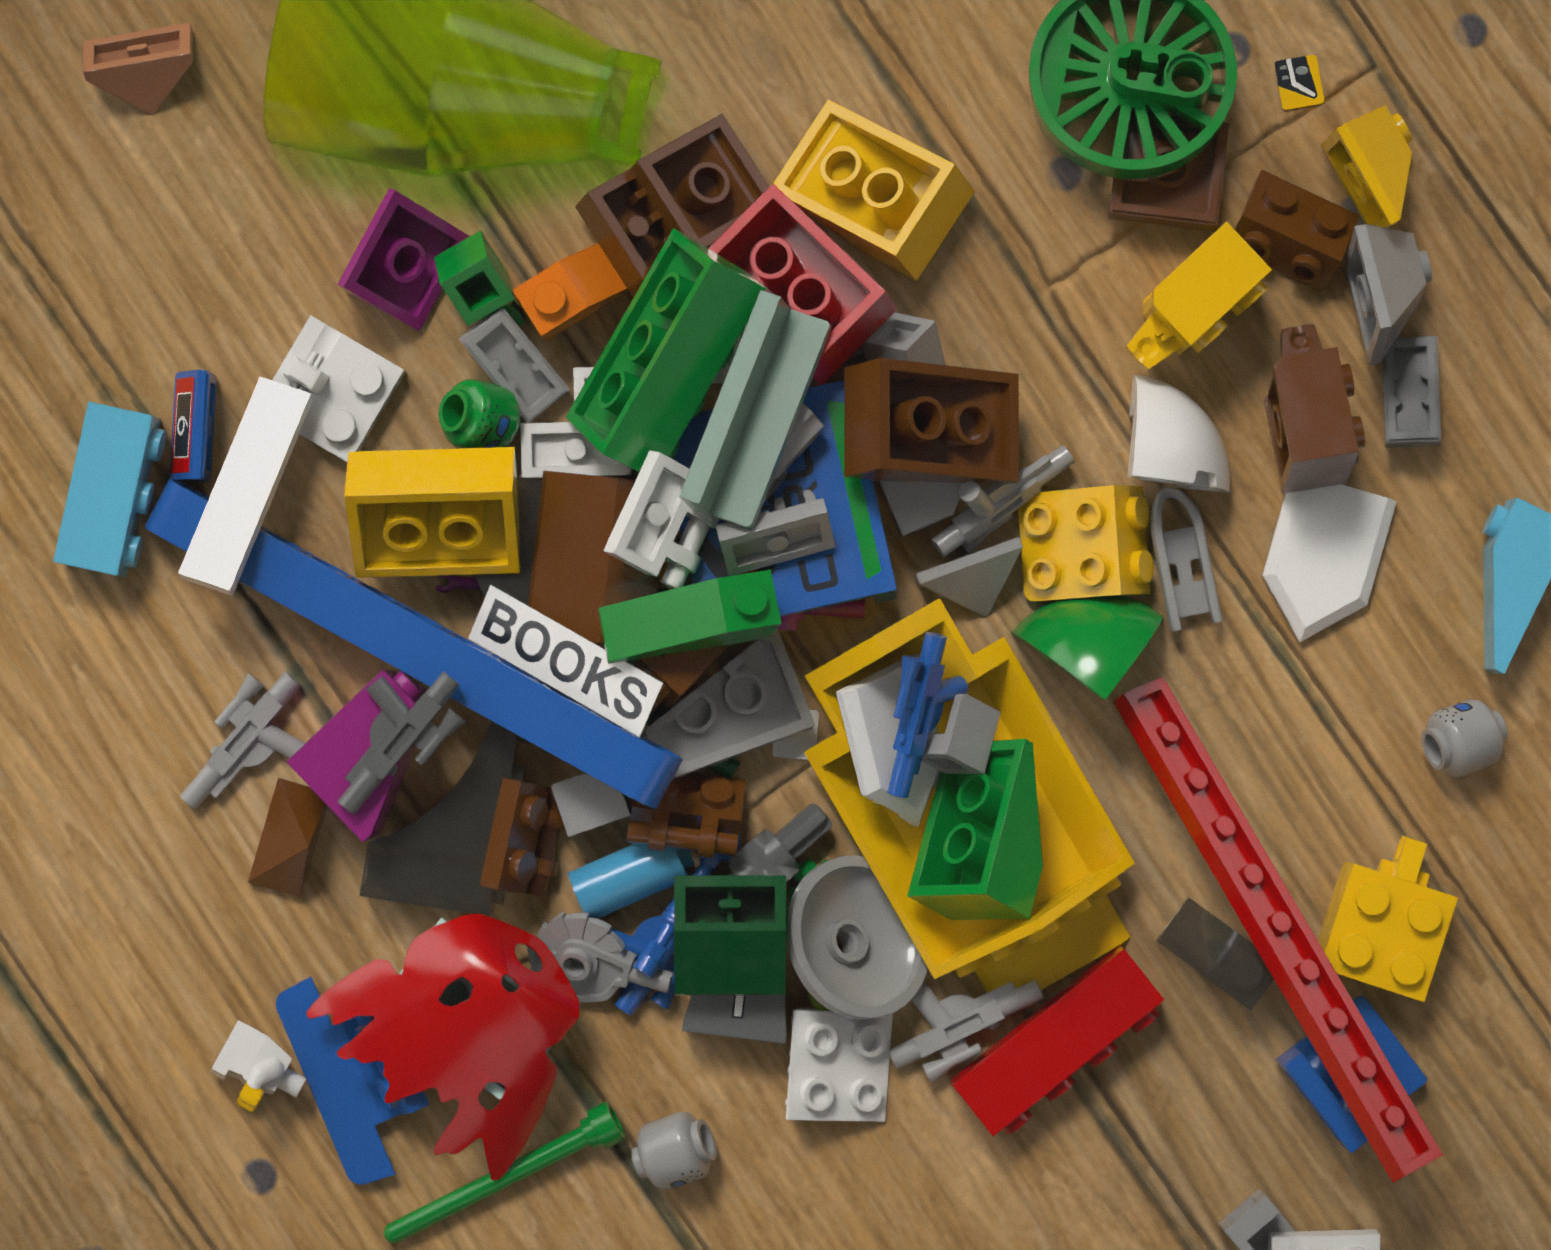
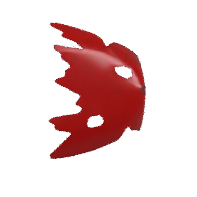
M469 914L432 927L416 937L408 948L402 975L394 970L389 961L375 959L329 988L311 1005L306 1015L309 1019L331 1014L333 1025H338L356 1016H374L373 1021L354 1039L336 1052L339 1058L345 1060L356 1058L361 1063L384 1062L383 1075L389 1082V1088L385 1095V1103L387 1104L429 1088L437 1089L442 1103L456 1099L459 1109L435 1145L434 1155L446 1152L458 1154L478 1138H482L490 1178L496 1181L507 1172L523 1150L543 1113L555 1082L557 1066L548 1058L545 1050L564 1038L566 1032L580 1017L579 999L566 974L551 950L541 939L525 930L482 914ZM522 944L534 950L541 959V971L535 972L523 966L516 957L515 946ZM504 975H508L516 984H519V988L516 991L509 992L502 986L501 981ZM460 977H464L473 985L471 996L466 1001L453 1006L444 1005L439 1001L446 987ZM489 1082L501 1083L505 1086V1091L499 1104L495 1108L487 1110L479 1104L480 1093Z

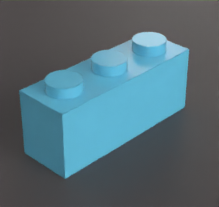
M88 401L53 562L127 577L129 567H137L143 545V537L136 535L140 514L148 515L154 496V483L148 482L152 461L159 462L161 460L166 441V430L159 429L160 418Z

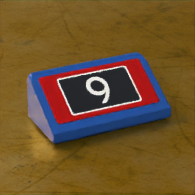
M207 370L178 372L175 376L170 478L177 481L209 482V479L211 480L217 377Z

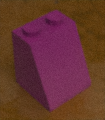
M382 670L286 761L362 842L375 838L383 830L416 746L414 744L396 765L398 767L394 776L388 775L355 815L340 805L338 799L351 785L345 777L370 748V729L373 721L382 711L366 689L384 676L410 710L427 691L417 679L403 671L396 673L394 670Z

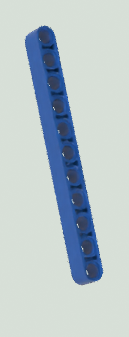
M169 478L144 527L187 552L210 497L182 482ZM261 526L239 579L240 582L428 686H431L443 671L460 684L450 697L453 700L628 797L657 809L683 761L681 757L642 735L640 737L636 736L512 663Z

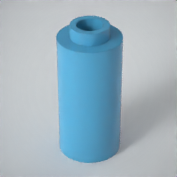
M634 843L568 872V876L583 912L589 913L591 918L599 919L674 886V876H689L686 868L695 865L690 850L665 847V852L648 851V845Z

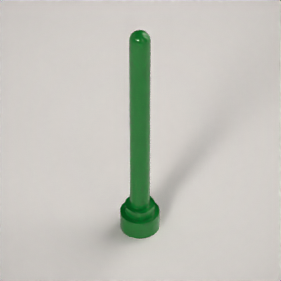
M605 1101L587 1110L588 1116L580 1120L581 1126L515 1159L507 1172L499 1180H491L490 1174L487 1173L387 1224L383 1232L384 1238L389 1243L397 1244L590 1145L594 1150L600 1146L607 1150L626 1140L621 1122L611 1104Z

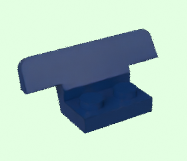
M308 977L281 992L276 1000V1009L345 1172L352 1182L359 1185L395 1175L375 1125L397 1115L410 1114L430 1105L425 1092L422 1091L387 1104L385 1103V1095L389 1088V1082L383 1075L384 1062L361 1063L356 1058L347 1060L339 1058L336 1052L354 1039L375 1017L356 1016L338 1025L331 1024L328 1014L309 1019L306 1013L320 995L312 977Z

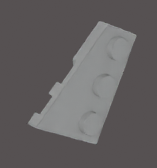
M777 629L770 638L757 640L740 655L736 656L699 688L691 692L645 729L642 735L683 759L672 779L675 780L810 730L815 726V723Z

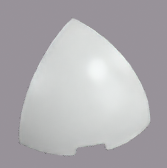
M1133 375L1129 418H1133L1127 479L1176 484V488L1230 493L1231 477L1227 452L1218 430L1206 412L1189 396L1172 385L1150 377Z

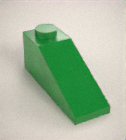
M771 570L715 578L598 608L608 664L770 638L782 624Z

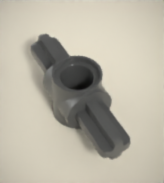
M812 803L775 835L769 829L767 831L764 829L739 850L736 856H732L728 860L729 863L727 865L732 870L728 875H786L787 882L800 871V865L796 862V859L832 828L833 824L830 818L818 805Z

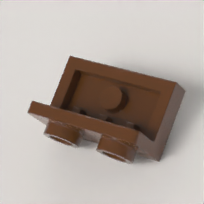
M1261 170L1234 230L1270 268L1293 278L1301 284L1323 291L1342 262L1360 215Z

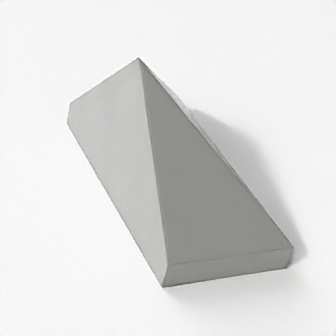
M1017 537L915 574L914 577L918 586L987 618L1023 546L1020 538Z

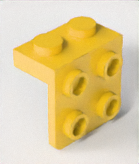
M1109 485L1039 492L1035 497L1018 508L1020 540L1023 546L1021 550L1023 590L1025 597L1029 601L1150 594V581L1153 577L1154 565L1152 556L1147 550L1146 527L1150 520V509L1148 501L1144 497L1143 486Z

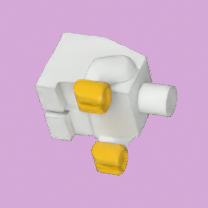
M239 1020L210 1071V1074L222 1080L225 1079L226 1075L241 1080L244 1087L239 1094L237 1104L250 1113H254L264 1092L273 1095L275 1089L279 1088L297 1097L306 1080L305 1077L288 1069L292 1058L269 1036Z

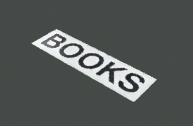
M492 585L489 587L468 638L638 737L641 736L663 685V682L626 661L608 664L605 649Z

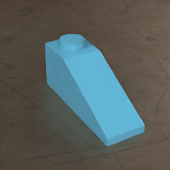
M1519 498L1506 500L1504 506L1496 504L1489 514L1482 533L1489 536L1483 547L1484 669L1493 674H1505L1551 579V514Z

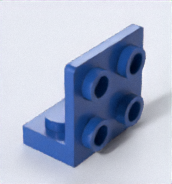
M1362 995L1356 996L1352 999L1408 1096H1410L1427 1082V1077L1368 1000ZM1307 1035L1275 1059L1342 1147L1353 1153L1368 1141Z

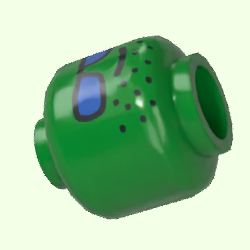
M465 379L457 383L447 392L440 403L438 412L439 423L446 440L456 448L508 447L514 440L521 422L519 404L511 391L500 385L472 379Z

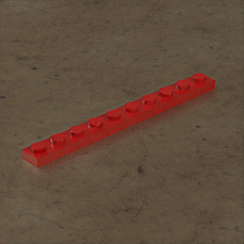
M1164 677L1123 693L1113 703L1392 1183L1443 1156Z

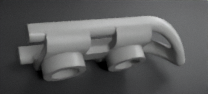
M1163 488L1157 493L1153 502L1150 523L1170 631L1182 630L1179 618L1210 612L1212 623L1221 622L1222 616L1200 512L1194 502L1180 490ZM1174 498L1180 502L1189 513L1193 526L1162 533L1161 514L1165 499ZM1200 559L1203 580H1193L1191 560ZM1170 564H1175L1179 582L1174 586L1169 569Z

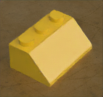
M514 447L348 452L344 498L355 578L520 573L519 502Z

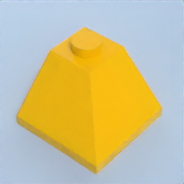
M1386 105L1336 128L1321 144V147L1364 223L1390 228L1401 220L1412 151L1408 143L1412 142V136L1402 117L1398 113L1391 115Z

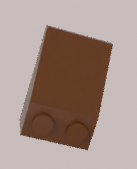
M877 358L846 367L844 378V477L891 482L965 483L967 481H974L976 483L1011 484L1019 482V374L888 358Z

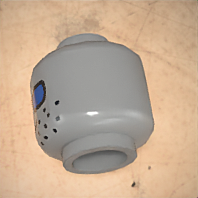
M1467 699L1433 713L1428 719L1426 729L1423 731L1421 738L1423 750L1429 763L1436 770H1443L1447 775L1459 778L1497 763L1501 759L1504 750L1503 741L1507 739L1508 732L1505 721L1500 713L1495 710L1491 711L1480 700Z
M677 1112L644 1124L638 1133L637 1147L632 1149V1161L638 1175L642 1179L649 1178L651 1183L660 1190H671L705 1178L711 1168V1162L717 1157L716 1143L710 1127L703 1119L697 1120L688 1112Z

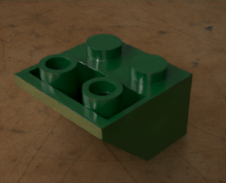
M786 875L674 876L675 996L785 995Z

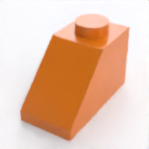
M597 243L557 261L512 289L542 339L547 342L624 294L628 289Z

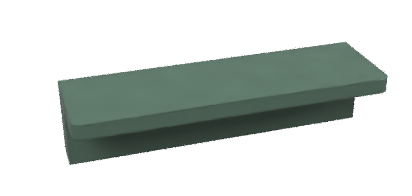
M760 290L679 495V498L692 510L747 529H752L755 526L831 332V326L827 321L792 310L782 297Z

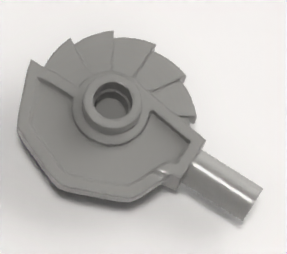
M564 911L551 919L549 923L544 921L537 934V937L547 945L572 985L579 1003L607 1001L619 987L626 988L629 982L664 993H668L674 972L658 968L652 979L639 974L633 969L637 954L624 949L625 943L615 932L610 930L612 925L589 917V913L566 915ZM527 946L532 971H541L542 962L540 957Z

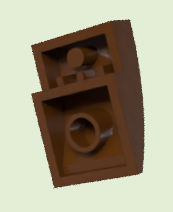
M720 114L637 160L630 169L588 191L575 208L634 298L673 228L709 248L769 188V185L724 115Z

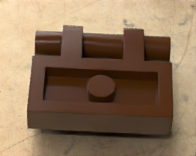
M691 773L671 781L657 809L633 799L627 842L648 845V851L665 852V847L698 851L697 857L714 859V853L736 856L746 779H730L723 776Z
M508 778L502 779L479 886L546 897L550 876L556 877L559 861L554 860L560 829H565L552 787Z

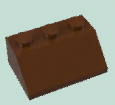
M543 471L528 606L591 642L604 643L598 608L657 593L659 574L657 577L646 575L603 551L636 480Z

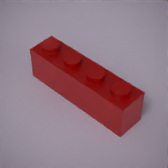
M1119 945L950 1079L951 1084L993 1137L1001 1130L1008 1136L1018 1130L1032 1117L1028 1109L1041 1098L1046 1096L1049 1101H1053L1067 1091L1075 1083L1071 1074L1086 1062L1093 1068L1112 1055L1118 1048L1113 1041L1125 1031L1131 1028L1134 1033H1138L1151 1024L1160 1015L1156 1007L1165 999L1126 950Z

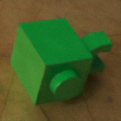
M481 230L434 257L439 283L467 326L479 319L481 320L500 307L506 310L518 326L526 323L524 313L514 301L515 298L508 271Z

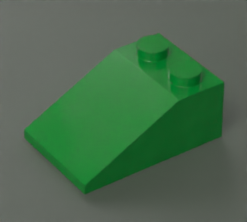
M1027 739L993 741L984 774H945L940 771L907 896L950 920L1030 919L1043 868L1033 743Z

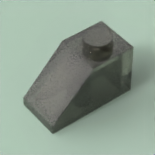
M1187 897L1156 939L1158 943L1250 1011L1274 980L1253 943L1189 897Z

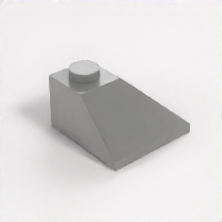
M1363 224L1354 227L1344 268L1369 365H1374L1382 361L1420 304L1426 283L1432 280V272L1426 250L1418 251L1414 233Z

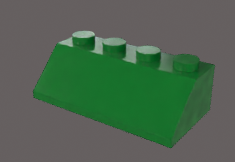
M673 228L566 418L603 455L640 472L649 451L660 452L673 459L678 450L680 437L690 420L695 418L702 410L706 400V392L717 373L729 363L734 350L733 345L746 323H748L760 290L765 291L766 287L746 271Z

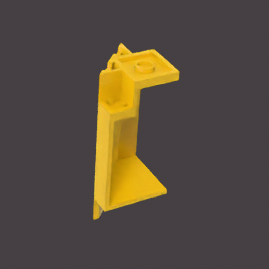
M939 598L804 676L836 733L804 751L934 979L953 970L956 971L959 978L974 971L986 993L1011 981L1015 988H1018L1034 979L1037 981L1040 989L1043 990L1131 938L1106 894L1121 885L1117 876L1134 865L1135 862L1005 637L972 654ZM925 632L937 633L947 637L941 664L945 665L942 680L954 676H962L968 685V695L1000 712L993 741L1027 739L1033 743L1043 868L1030 919L950 920L909 898L907 895L936 787L931 791L919 826H912L899 818L897 813L861 795L836 691L902 660L904 655L920 654ZM954 700L944 703L942 715L937 723L939 734H945Z

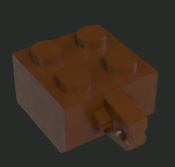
M1314 324L1282 329L1280 334L1281 359L1273 369L1271 384L1264 400L1282 494L1345 484L1348 481L1353 466L1359 463L1358 449L1365 448V434L1361 417H1352L1348 397L1354 396V380L1349 364L1341 365L1338 347L1323 349Z

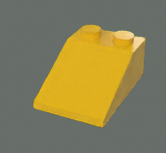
M827 100L774 181V184L806 215L874 259L916 281L975 192L954 163L830 100Z

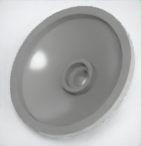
M842 856L824 862L812 869L795 889L786 917L787 947L791 962L800 981L819 1003L844 1017L867 1020L894 1013L911 1001L922 986L928 967L864 856ZM836 937L841 941L842 951L837 945Z

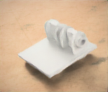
M797 1007V1010H793V1017L791 1018V1050H789L788 1055L790 1056V1065L787 1069L789 1073L787 1099H785L786 1120L885 1122L893 1013L875 1019L860 1020L844 1017L833 1011H818V1009L811 1007Z

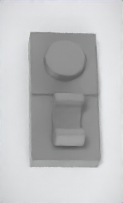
M811 490L803 491L805 503L786 508L782 497L776 498L774 501L775 511L759 513L755 526L752 529L729 522L715 525L728 575L741 574L835 548L824 499L816 500Z

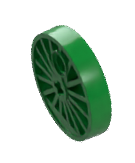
M1060 0L1040 25L1033 42L1029 62V85L1033 108L1041 128L1054 146L1077 165L1094 173L1119 179H1144L1163 175L1182 167L1198 156L1209 145L1226 119L1233 102L1237 81V62L1231 38L1225 25L1211 6L1204 0H1155L1169 5L1171 8L1149 41L1144 43L1151 0H1140L1133 42L1129 40L1120 0H1107L1116 44L1089 8L1090 5L1104 0ZM1182 13L1197 25L1167 46H1160ZM1076 17L1099 48L1073 33ZM1208 38L1215 53L1201 55L1188 51V49ZM1070 51L1086 61L1069 58ZM1127 69L1138 70L1137 80L1126 78ZM1221 69L1222 85L1212 83L1213 70ZM1065 75L1083 78L1081 80L1064 83ZM1180 76H1188L1198 83L1199 88L1192 92H1185L1179 90L1174 85L1173 80ZM1091 95L1058 117L1061 101ZM1207 100L1220 103L1213 117L1201 111ZM1105 105L1081 142L1075 140L1065 131ZM1121 105L1112 156L1092 150L1091 148ZM1131 109H1133L1144 159H1123ZM1166 111L1175 114L1201 130V132L1188 142ZM1147 113L1175 149L1174 151L1157 156Z

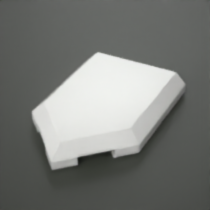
M1342 484L1285 493L1262 577L1285 614L1298 642H1302L1367 606L1397 501Z
M912 654L910 656L919 658L920 654ZM902 660L836 691L861 795L897 813L899 818L912 826H919L939 770L921 762L919 774L913 777L908 798H901L887 793L897 753L893 746L900 719L893 717L901 686ZM937 725L929 734H939Z

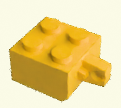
M1226 221L1143 300L1142 316L1146 321L1125 346V349L1146 371L1174 352H1177L1178 355L1182 354L1190 346L1198 354L1228 327L1221 319L1225 313L1231 310L1238 316L1268 289L1261 280L1272 269Z
M1401 836L1393 860L1389 861L1381 858L1377 871L1345 861L1340 870L1318 938L1319 944L1337 974L1425 1002L1458 897L1427 887L1430 874L1419 871L1427 843L1407 836Z

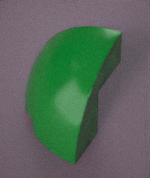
M1126 596L1053 600L1029 614L1011 633L1052 666H1059L1100 700H1105L1150 641L1159 627L1163 615L1150 606Z

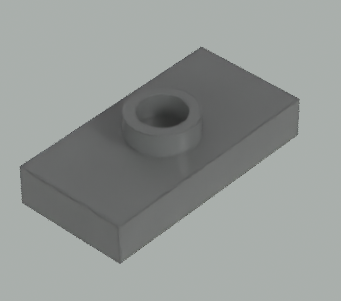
M1437 336L1397 337L1382 359L1385 448L1440 446Z

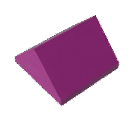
M389 188L337 285L351 296L420 331L442 290L434 257L470 236L398 191Z

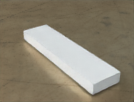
M263 377L259 378L178 572L181 579L233 596L313 402L311 393Z

